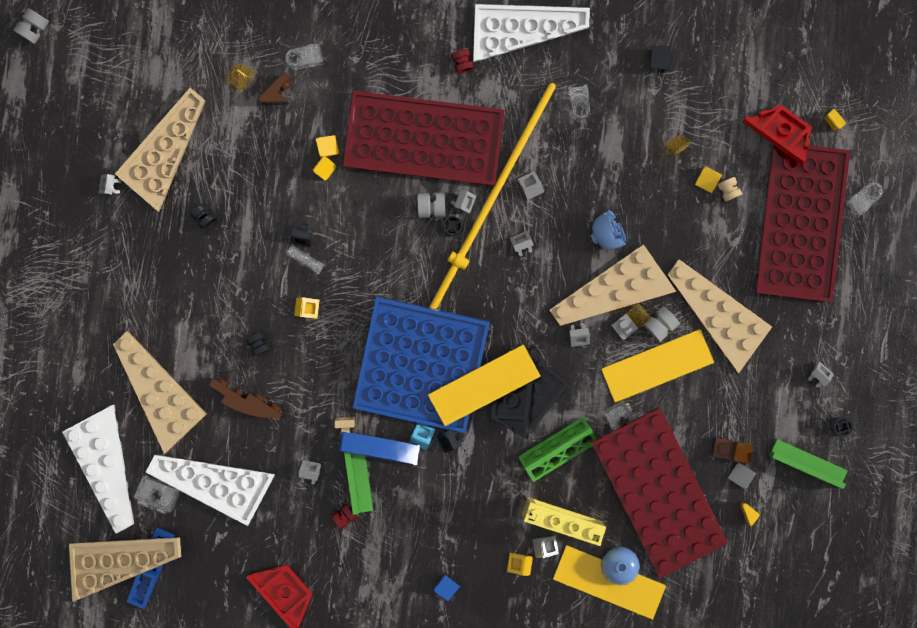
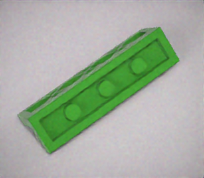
M581 417L521 454L518 458L532 481L535 482L592 446L591 442L597 438L584 417ZM591 436L590 440L585 443L582 442L585 437ZM569 447H574L569 453L566 452ZM557 457V460L553 463L549 462L551 458ZM541 467L540 471L535 474L531 472L535 468Z
M344 452L353 515L373 511L366 457Z
M775 440L769 457L844 489L846 484L843 483V480L848 470L783 441Z

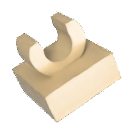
M355 417L335 419V428H341V435L342 432L350 433V427H355Z

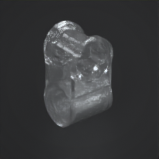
M317 43L291 49L286 54L287 65L293 70L315 67L324 63L320 44ZM293 56H296L297 58L296 63H293Z
M587 84L578 87L568 86L572 117L577 122H583L590 113ZM583 108L586 114L579 116L576 113V109Z
M870 183L853 195L845 204L859 218L883 195V188L879 183ZM875 188V189H876V191L874 192L875 195H872V196H871V195L869 194V193L871 192L870 189Z

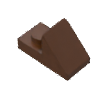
M284 72L258 100L263 105H288L289 102L280 92H285L291 86V77Z
M715 438L712 457L750 464L753 445Z

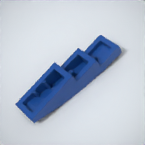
M342 432L339 451L369 458L417 465L420 446L384 438Z
M157 528L152 539L174 538L175 535ZM163 565L136 576L127 603L142 609L146 608Z

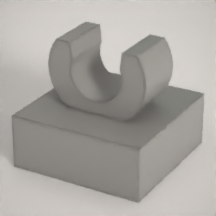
M101 175L98 194L112 195V193H120V190H115L113 185L114 183H121V180L114 179V175Z
M463 189L460 192L455 191L454 194L458 195V199L456 202L451 201V204L455 208L470 214L476 195Z
M528 231L510 237L512 246L519 256H523L521 251L525 248H528L530 253L532 252L531 246H533V242Z
M627 314L611 325L622 340H625L638 329Z
M582 323L581 329L575 330L574 325H571V330L569 331L571 347L590 344L589 328H585V324Z
M819 361L814 366L808 380L811 381L813 378H817L819 380L816 384L817 388L822 384L826 386L831 382L833 373Z
M303 460L298 476L301 477V482L304 483L305 478L311 479V484L314 485L315 481L318 480L321 464Z

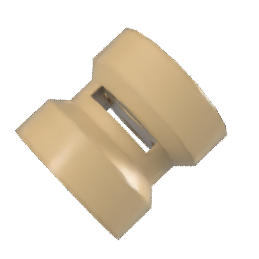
M735 177L717 184L719 190L723 191L725 202L742 195L741 189L736 186L737 180Z

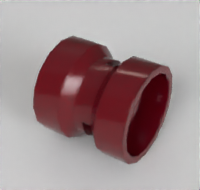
M468 49L459 50L451 54V59L456 64L454 69L457 74L474 68L473 63L469 61L470 53Z
M347 503L341 507V510L331 514L333 521L341 530L347 527V523L357 519V516L353 515V511Z

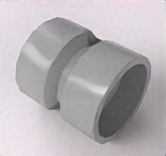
M27 8L22 16L23 21H19L13 31L35 44L41 36L39 32L44 31L49 21Z
M436 192L432 196L429 193H418L419 218H429L431 215H434V217H446L445 193Z
M665 306L655 313V318L650 317L643 324L659 342L668 335V330L673 331L680 325L676 317Z

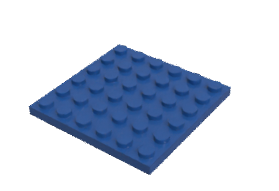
M376 296L353 408L465 433L469 414L445 426L428 394L480 367L490 321Z

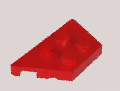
M782 105L773 107L771 110L762 111L759 115L751 118L750 116L745 117L743 121L745 125L799 164H804L812 126Z
M288 564L249 574L246 578L290 628H299L313 593Z

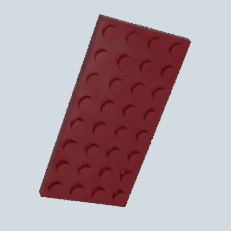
M353 91L343 167L495 186L505 110Z
M772 145L755 293L833 302L850 150L808 145L806 160L801 165L775 145Z
M660 407L591 442L659 578L728 544Z

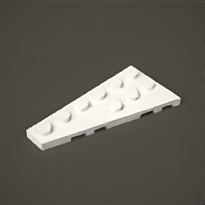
M475 4L473 63L588 29L590 8Z
M111 405L62 433L115 533H118L133 525L134 520L128 494V483L125 476L118 423L115 415L116 410L115 405Z
M154 455L146 470V473L247 526L250 524L275 474L160 455Z

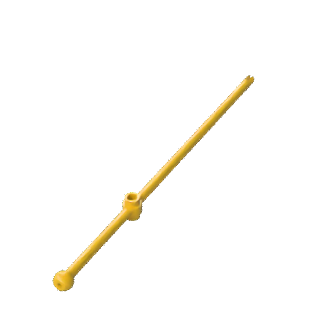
M554 83L548 85L458 253L451 252L447 260L451 263V267L429 308L437 309L459 268L462 270L466 269L469 260L465 258V255L556 87Z

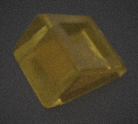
M240 62L234 66L227 81L240 91H243L253 78L255 72Z
M680 134L667 143V147L673 156H676L689 147L692 142Z
M638 303L626 313L638 327L650 319V315Z

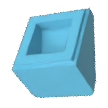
M417 423L409 443L427 450L435 428Z

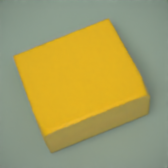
M835 109L823 117L834 132L846 124Z
M335 135L316 138L320 158L339 154Z
M323 156L313 169V172L326 181L335 170L336 165L326 156Z
M705 166L695 185L712 193L722 175Z
M297 297L294 316L317 319L319 300Z
M741 502L740 506L746 522L749 526H752L760 515L748 504Z
M510 553L507 572L522 576L530 575L533 557Z

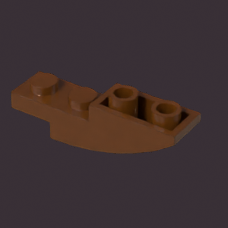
M222 378L218 380L213 379L209 386L225 395L221 403L236 411L263 418H281L283 416L279 406L274 403L269 405L264 401L266 398L257 392L255 394L249 393L247 398H245V393L237 388L235 390L228 387L229 383Z

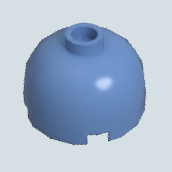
M609 210L599 215L593 222L591 238L595 244H599L602 248L615 250L626 245L624 243L626 242V237L621 224L613 220L616 216Z
M619 546L607 551L602 558L601 568L605 578L612 584L627 585L637 577L640 564L633 551Z

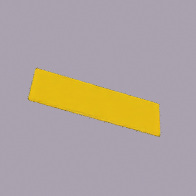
M699 329L604 367L602 372L614 402H618L714 363L702 331Z
M523 344L453 382L440 387L428 394L444 425L447 426L540 377V374Z
M566 545L553 580L653 620L666 585L639 574L634 581L627 585L612 584L602 573V559Z

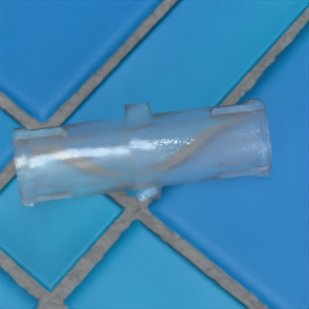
M291 245L286 253L287 256L299 262L300 266H306L318 275L325 265L311 257L310 253L307 252L306 254L294 245Z

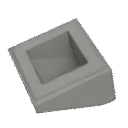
M535 171L517 179L527 200L544 192Z
M738 462L728 476V479L746 489L756 473Z
M556 535L533 539L536 558H545L559 554Z

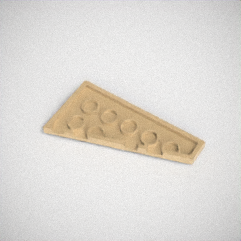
M191 88L186 91L115 173L116 176L158 212L162 207L205 104V100Z
M643 244L549 311L561 326L676 292V290Z
M678 260L667 276L697 315L712 339L720 347L735 371L739 373L772 326L684 262Z
M126 331L113 345L164 454H166L207 413L131 333Z
M180 537L70 543L72 602L180 558Z

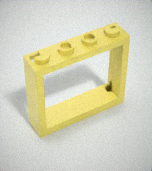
M527 497L522 513L525 522L598 546L601 545L606 526L600 520Z

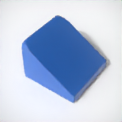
M445 574L433 588V591L449 601L460 586Z

